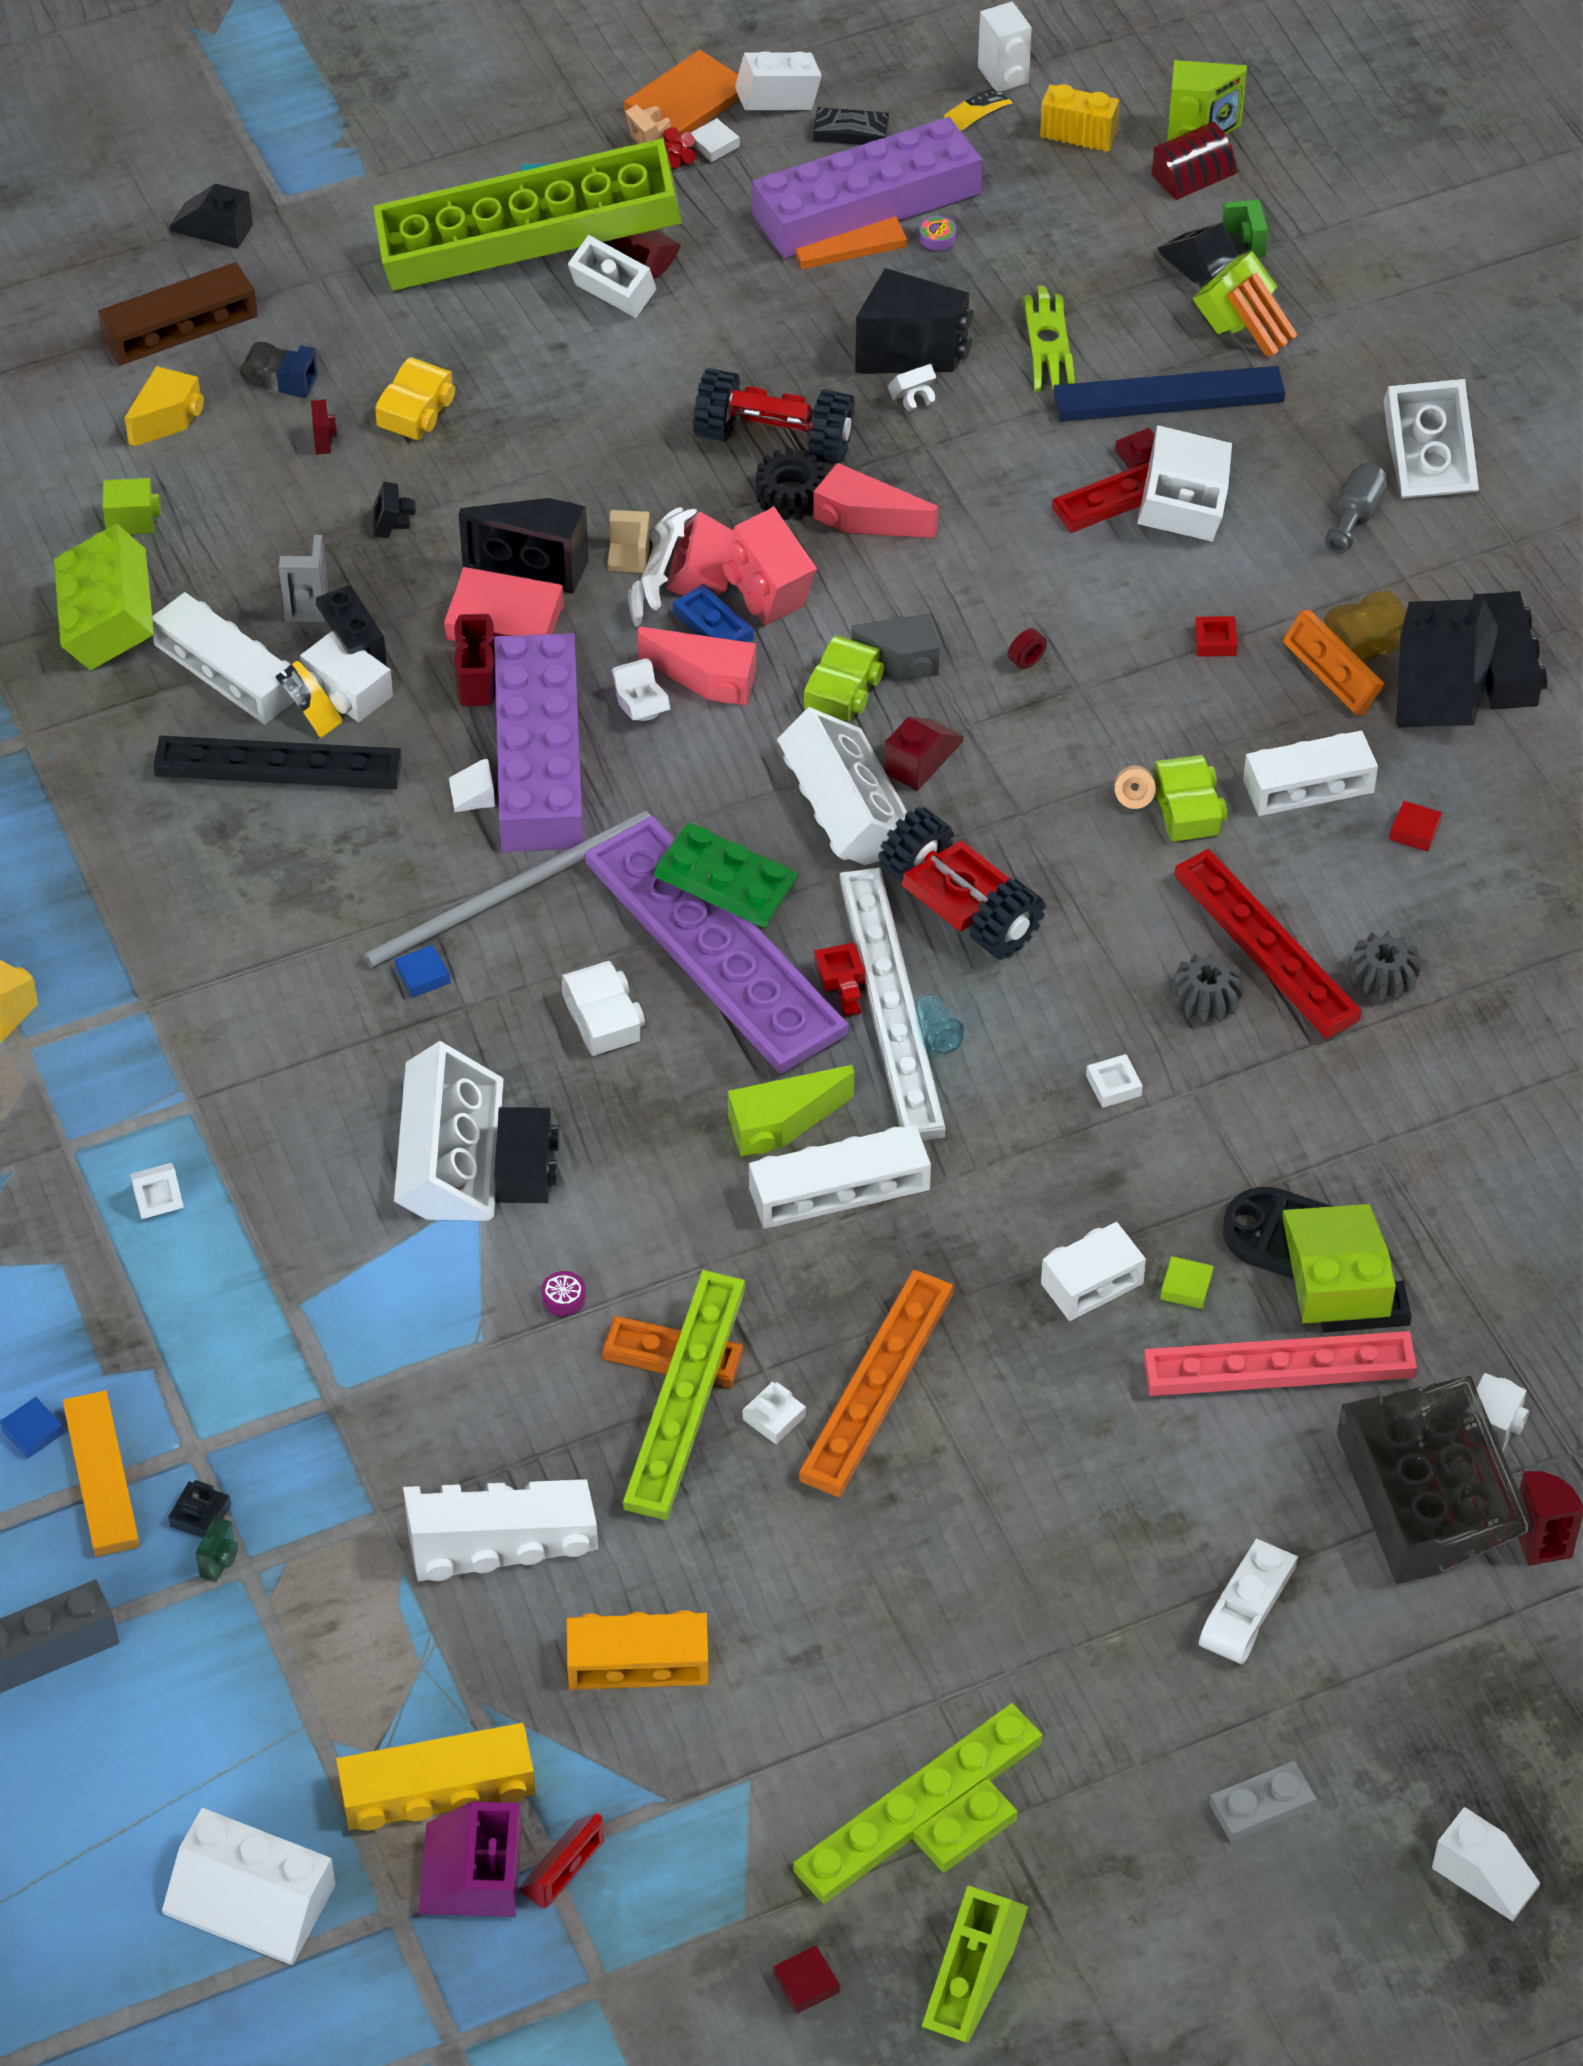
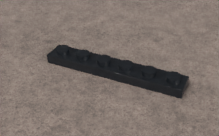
M159 735L153 767L155 777L397 790L402 755L401 748Z

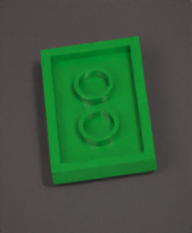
M687 822L657 863L653 876L766 929L794 888L799 873L786 868L779 862L762 857L740 844L732 843L717 836L704 827Z

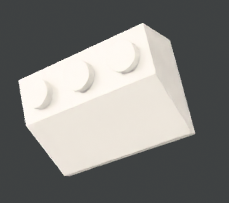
M201 1808L179 1847L162 1912L163 1915L293 1966L336 1886L332 1858Z

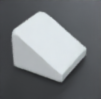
M488 759L480 760L449 777L454 812L495 807L493 782Z

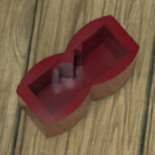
M460 614L454 625L456 648L454 670L457 698L461 706H490L496 695L493 621L489 614Z

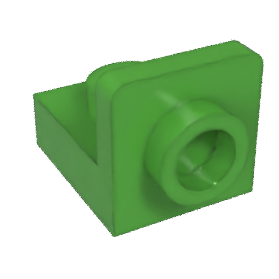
M1260 199L1225 203L1223 205L1222 222L1228 234H1240L1241 243L1248 244L1249 251L1252 250L1257 258L1266 257L1268 228Z

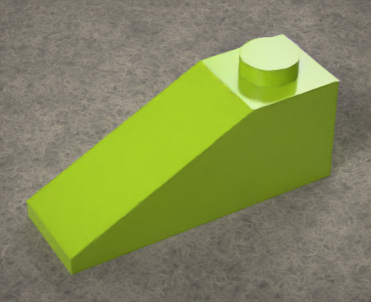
M853 1065L729 1090L728 1118L740 1156L765 1154L772 1150L783 1148L854 1098L855 1071Z
M967 1885L921 2027L969 2043L1014 1953L1029 1906Z

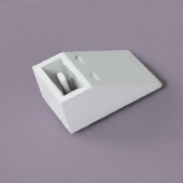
M1157 425L1137 524L1213 542L1223 516L1226 501L1232 443Z

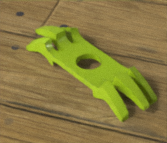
M1037 285L1038 312L1033 311V298L1031 295L1021 296L1032 354L1034 391H1041L1043 362L1047 363L1052 390H1054V385H1059V362L1063 361L1067 384L1075 383L1073 359L1069 349L1064 317V301L1062 295L1054 293L1055 311H1051L1050 296L1047 288L1044 285ZM1043 330H1053L1059 337L1054 341H1043L1037 334Z

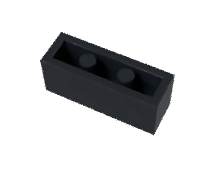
M1520 591L1473 594L1472 599H1485L1499 628L1485 681L1490 709L1538 706L1541 690L1547 688V671L1544 665L1539 666V640L1537 636L1531 635L1532 614L1530 607H1524Z

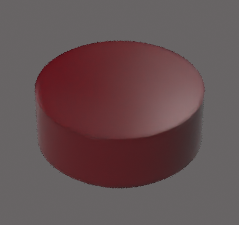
M1029 628L1021 632L1014 639L1008 650V658L1020 669L1029 668L1043 656L1047 640L1036 629Z

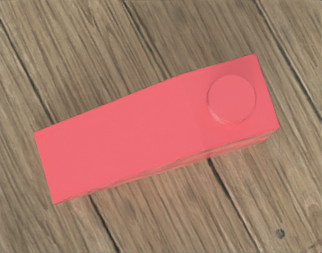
M837 463L814 491L813 519L845 533L934 538L938 529V506Z
M646 627L638 628L639 660L649 659L654 669L707 700L740 705L748 704L756 674V643Z

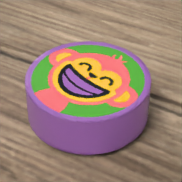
M932 216L925 219L919 228L920 243L925 248L933 251H943L951 248L956 241L955 223L943 216Z

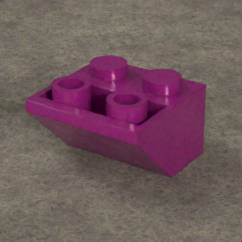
M469 1802L426 1823L419 1914L516 1917L522 1840L520 1803Z

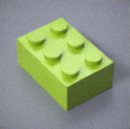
M117 523L54 559L60 645L90 671L154 635L146 548Z

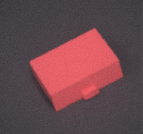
M463 567L444 621L446 640L455 641L454 625L460 614H489L494 625V636L554 634L560 612L565 607L563 587L559 584Z

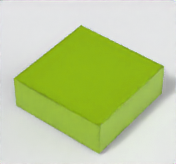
M1171 1256L1160 1300L1204 1309L1214 1266Z

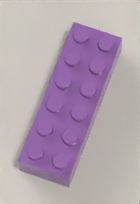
M947 117L752 180V215L781 256L787 258L796 255L797 248L895 216H897L899 221L982 194V158L952 119Z
M574 633L494 636L502 852L570 849L583 842Z

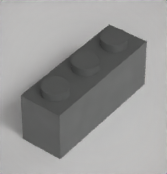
M96 1579L0 1618V1693L119 1644L114 1616Z

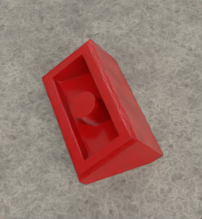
M595 1813L577 1820L519 1887L520 1892L544 1909L549 1907L604 1842L602 1816Z

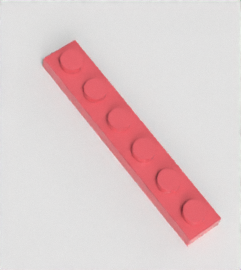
M1410 1331L1144 1349V1366L1149 1396L1415 1378L1417 1371Z

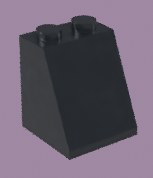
M885 268L856 316L855 372L861 374L905 373L931 364L934 372H954L960 359L967 358L972 345V338L968 337V329L973 318V310L969 309V292Z

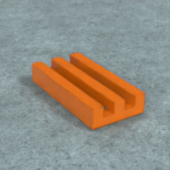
M1257 272L1248 276L1226 295L1266 357L1276 354L1279 348L1284 347L1289 340L1297 336L1296 331ZM1242 292L1244 293L1245 297L1247 298V300L1249 301V303H1250L1251 306L1253 307L1254 311L1252 310V308L1250 307V305L1248 304V302L1246 301V299H1245L1244 296L1242 295ZM1261 323L1264 324V326L1266 327V329L1268 330V332L1270 333V335H1271L1272 338L1274 339V342L1272 341V339L1270 338L1269 334L1267 333V331L1265 330V328L1263 327V325H1262Z

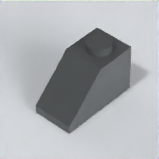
M930 614L851 625V640L880 649V662L884 663V674L899 681L939 675L940 647Z

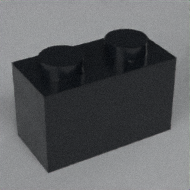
M499 1107L494 1171L496 1203H548L549 1186H557L558 1161L551 1160V1151H559L560 1127L551 1123V1108Z

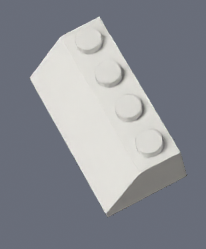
M808 707L777 739L785 754L783 759L787 766L795 772L800 782L799 789L801 793L810 800L815 810L814 817L816 821L826 830L831 840L830 847L832 851L843 860L850 859L863 865L880 861L878 854L883 850L881 848L882 842L889 839L887 833L890 829L893 831L896 829L895 823L899 819L905 820L907 811L862 729Z
M441 1041L408 1060L405 1065L394 1202L426 1220L489 1221L494 1218V1171L499 1107H502L504 1078Z

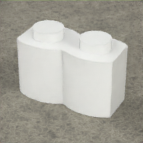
M606 961L562 975V994L572 1018L577 1023L584 1043L592 1056L640 1041V1027L645 1026L644 1014L639 1003H632L628 997L629 986L623 971L616 972L612 963Z

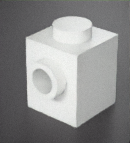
M1484 1373L1473 1398L1496 1453L1502 1455L1512 1432L1520 1435L1528 1418L1529 1410L1523 1408L1527 1390L1516 1386V1384L1508 1379L1496 1378ZM1471 1399L1464 1413L1463 1431L1468 1442L1493 1451L1474 1402ZM1470 1418H1473L1472 1423L1477 1422L1479 1428L1466 1434L1464 1427L1472 1423L1467 1421L1466 1425L1465 1421L1469 1419L1470 1422L1472 1421ZM1460 1433V1438L1464 1440L1462 1433Z

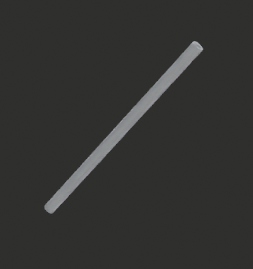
M645 810L364 953L367 965L370 968H374L585 860V852L651 815Z

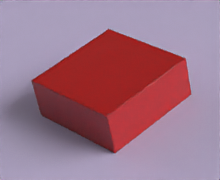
M1195 616L1194 629L1197 657L1237 656L1238 644L1235 616Z
M1403 800L1391 828L1389 840L1429 852L1441 823L1442 812Z

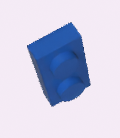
M704 584L673 602V614L696 635L742 642L754 640V629Z

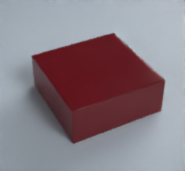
M817 1945L773 1966V1975L796 2014L840 1993V1984Z

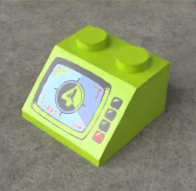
M1174 60L1167 141L1213 121L1221 128L1225 135L1240 127L1242 123L1247 65Z

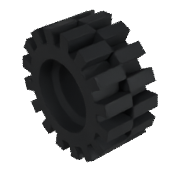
M793 448L786 449L785 455H782L780 450L773 452V458L769 455L765 456L763 463L759 462L756 472L757 503H760V508L766 511L775 507L777 512L781 513L783 520H788L789 515H794L795 520L802 519L803 512L807 517L813 515L814 491L825 478L824 465L821 461L817 462V457L813 454L806 458V451L801 449L798 455L793 454ZM787 481L799 482L803 485L798 487H784L779 484Z

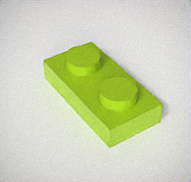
M986 1778L913 1831V1840L935 1865L945 1873L1017 1820L1018 1811Z

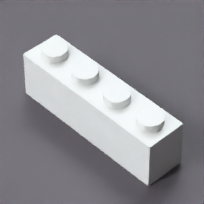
M184 592L152 616L153 640L156 647L264 725L295 702L275 678L276 675L291 664L285 660L281 661L272 655L261 642L253 641L244 635L233 622L225 621L216 615L205 602H198Z
M916 1124L905 1127H892L884 1132L862 1137H849L841 1142L824 1146H810L801 1151L781 1156H767L759 1161L749 1163V1189L763 1229L930 1190L931 1163Z

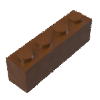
M237 262L98 310L102 339L119 366L258 317L255 290Z

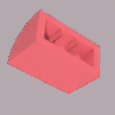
M699 511L684 526V538H680L676 542L666 588L682 596L702 584L716 596L726 591L728 579L723 571V562L733 530Z

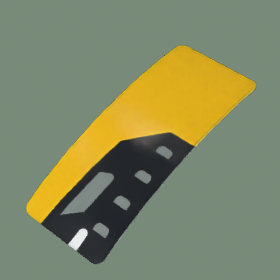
M993 88L962 102L946 113L944 118L950 117L959 130L963 131L988 113L1013 104V102L1001 92H996Z
M295 661L276 675V680L297 703L320 738L342 723L343 719L329 697L299 661Z

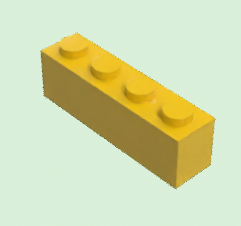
M524 1722L336 1758L348 1831L356 1829L365 1831L375 1830L384 1824L402 1820L422 1821L433 1814L453 1811L469 1802L516 1803L527 1796L536 1795L534 1770Z

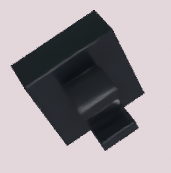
M383 481L372 507L374 536L389 538L394 526L399 529H409L410 515H415L416 513L415 500L408 497L399 498V489L396 483Z
M194 1480V1482L188 1481L168 1517L170 1527L212 1541L231 1506L230 1495L216 1491L212 1485L198 1480Z

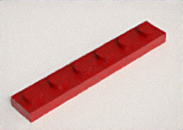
M1209 848L1175 866V878L1326 1039L1360 1021L1361 1009Z

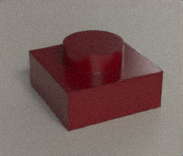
M326 399L311 400L316 455L331 454L330 438L337 437L335 414L328 415Z
M1146 428L1116 440L1115 452L1129 469L1150 461L1155 434L1150 428Z

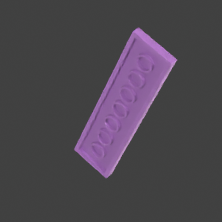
M652 815L585 852V864L780 1075L848 1035L849 1024L754 923L653 876L657 863L675 839Z

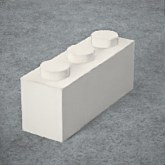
M1357 731L1248 753L1245 759L1243 781L1257 815L1263 816L1374 793L1378 765L1363 731Z

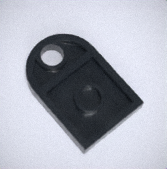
M1251 1188L1238 1194L1226 1208L1223 1222V1237L1229 1250L1245 1263L1294 1279L1282 1216L1283 1210L1333 1206L1279 1188ZM1240 1215H1250L1258 1222L1251 1226H1244L1239 1224L1235 1218Z

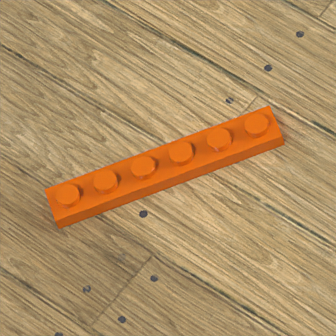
M913 1269L799 1471L800 1482L841 1498L951 1300L953 1284Z

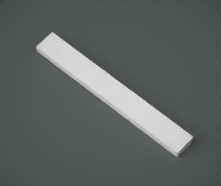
M881 868L840 873V886L853 940L865 970L864 985L899 1127L916 1124L922 1141L945 1138L946 1128Z

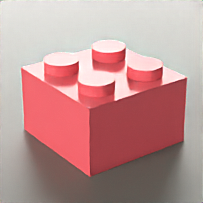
M775 507L734 526L723 562V571L726 578L731 584L737 585L744 595L748 610L754 616L757 615L764 626L804 607L817 570Z

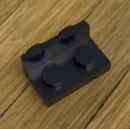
M351 585L316 597L317 608L347 654H354L364 650L387 667L384 635Z

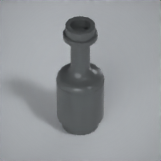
M1363 463L1352 470L1337 500V508L1342 517L1337 527L1329 529L1326 534L1325 545L1330 551L1337 554L1345 553L1353 543L1351 532L1356 522H1366L1372 518L1387 488L1386 474L1379 466L1372 463Z

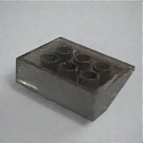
M1471 1375L1342 1404L1337 1436L1396 1584L1441 1574L1532 1530V1521Z

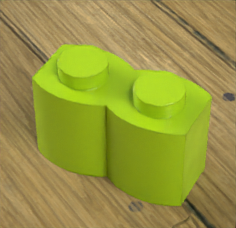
M1252 250L1229 262L1215 278L1202 287L1192 298L1218 335L1228 330L1231 334H1234L1246 326L1226 295L1248 276L1257 272L1271 294L1277 288V285ZM1242 292V295L1244 296V298L1246 299V301L1248 302V304L1250 305V307H1251L1252 310L1254 311L1253 307L1251 306V304L1249 303V301H1248L1247 298L1245 297L1244 293Z
M835 635L829 642L821 662L816 666L804 690V709L806 710L810 707L847 723L853 720L856 713L862 714L868 701L869 689L872 685L877 686L883 675L884 663L880 662V649Z
M1203 755L1155 761L1153 770L1156 785L1155 795L1162 810L1170 840L1175 842L1220 835L1221 823L1227 820V808L1224 798H1218L1215 791L1217 788V778L1214 767L1207 766Z

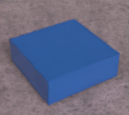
M433 945L394 959L395 969L412 998L451 983L450 973Z
M34 1397L0 1420L1 1430L27 1458L64 1434L63 1425L37 1397Z

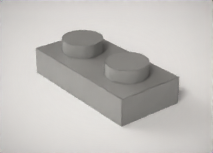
M1292 1761L1211 1794L1209 1805L1229 1841L1232 1843L1314 1809L1317 1798L1296 1762Z

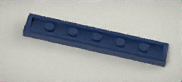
M1279 366L1054 385L1053 396L1060 422L1284 402L1285 389Z

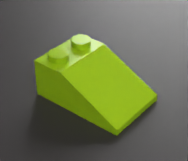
M1370 1204L1283 1210L1282 1216L1302 1324L1391 1316L1396 1286L1389 1251Z

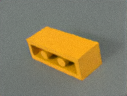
M680 1610L672 1614L648 1615L644 1612H632L625 1616H601L590 1613L579 1617L567 1618L569 1690L709 1685L707 1613H694L688 1610Z

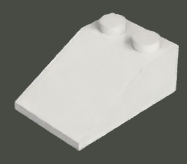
M1465 379L1388 386L1383 402L1388 440L1401 499L1478 492L1479 486Z

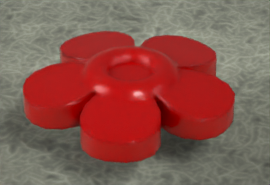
M667 128L663 133L671 169H677L681 161L686 165L693 163L696 158L694 150L690 149L695 143L693 135L689 132H684L679 138L677 128Z

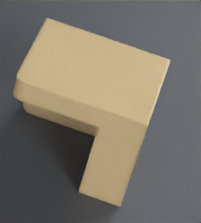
M611 510L609 519L610 548L608 570L644 573L648 562L651 540L649 538L650 512Z

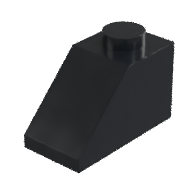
M215 183L184 203L171 223L170 230L238 249L253 226L249 192Z
M1223 222L1185 232L1157 247L1160 255L1193 283L1205 280L1210 282L1229 262L1238 257Z

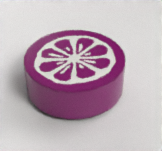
M555 1272L549 1275L542 1284V1303L546 1310L554 1315L569 1316L575 1314L585 1304L586 1291L584 1281L573 1272Z

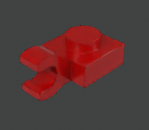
M855 943L814 950V963L824 991L837 989L844 1016L860 1014L861 1009L858 999H861L858 985L865 984V970Z

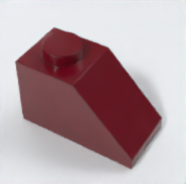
M908 716L885 741L884 771L888 776L918 791L960 746L964 736L930 718Z

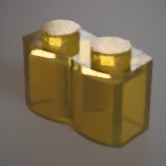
M1393 591L1371 593L1359 604L1351 603L1334 607L1325 615L1324 624L1363 663H1367L1379 654H1390L1400 650V635L1407 609Z

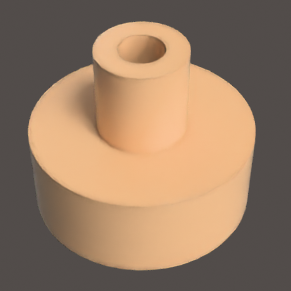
M1133 765L1126 767L1119 772L1115 779L1116 797L1122 805L1128 808H1143L1155 796L1156 785L1154 777L1149 770L1142 766Z

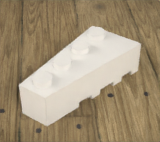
M587 1479L529 1482L524 1487V1490H514L512 1487L506 1486L505 1483H487L486 1489L480 1492H461L460 1485H442L441 1493L421 1494L419 1486L403 1487L408 1533L417 1582L425 1580L443 1581L453 1575L470 1572L487 1573L498 1567L520 1563L532 1565L543 1559L565 1555L577 1557L588 1551L598 1550L597 1524Z

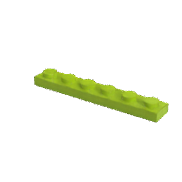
M702 1270L623 1500L624 1510L668 1521L746 1289L744 1279Z
M1013 1703L1009 1704L794 1861L793 1872L823 1905L913 1840V1831L986 1778L990 1782L1039 1747L1042 1744L1043 1734Z

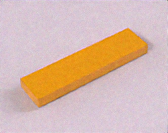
M107 1390L63 1399L95 1557L140 1547Z

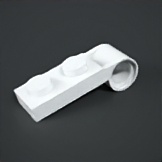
M1256 1538L1210 1613L1202 1630L1199 1646L1243 1665L1253 1648L1260 1626L1294 1572L1298 1556Z

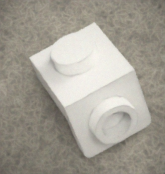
M645 658L612 669L618 705L632 720H651L656 718L659 713L671 710L668 695L655 682L652 663L649 659Z

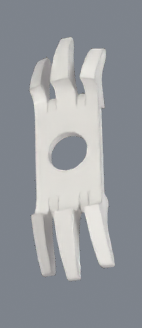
M681 507L676 508L664 516L657 523L655 529L651 531L649 537L653 543L651 555L641 580L635 582L632 585V589L628 591L629 609L636 627L642 622L643 603L646 598L652 609L657 611L660 608L659 587L668 581V578L663 573L675 542L685 536L684 522L696 514V509L683 511Z

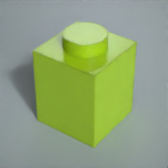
M150 478L103 480L102 508L106 529L117 523L128 534L154 533V517H161V502L159 493H152Z

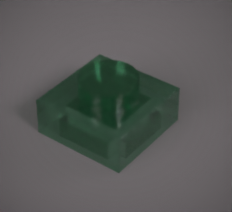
M214 1516L195 1552L201 1578L217 1583L224 1567L230 1568L238 1551V1542L234 1540L231 1521Z

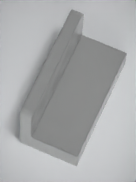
M314 535L312 556H280L279 574L285 622H325V618L316 606V597L328 593L323 536Z

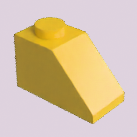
M156 366L124 417L129 445L138 446L186 430L194 416L200 415L204 405V396L200 394L198 377Z

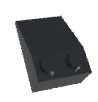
M542 498L460 509L458 516L462 567L562 585L563 591L574 594L589 561L586 506L552 498Z
M1485 599L1413 601L1408 603L1400 635L1396 714L1398 727L1475 725L1499 629Z

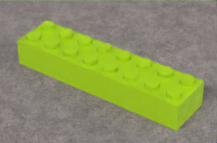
M663 138L373 206L382 264L392 291L579 248L588 235L601 242L682 224L671 165Z

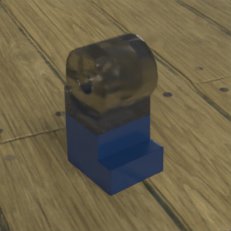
M257 342L251 346L241 365L240 373L245 381L251 385L264 388L265 390L307 398L318 376L316 351L313 347L300 345L298 351L295 352L279 349L267 342Z

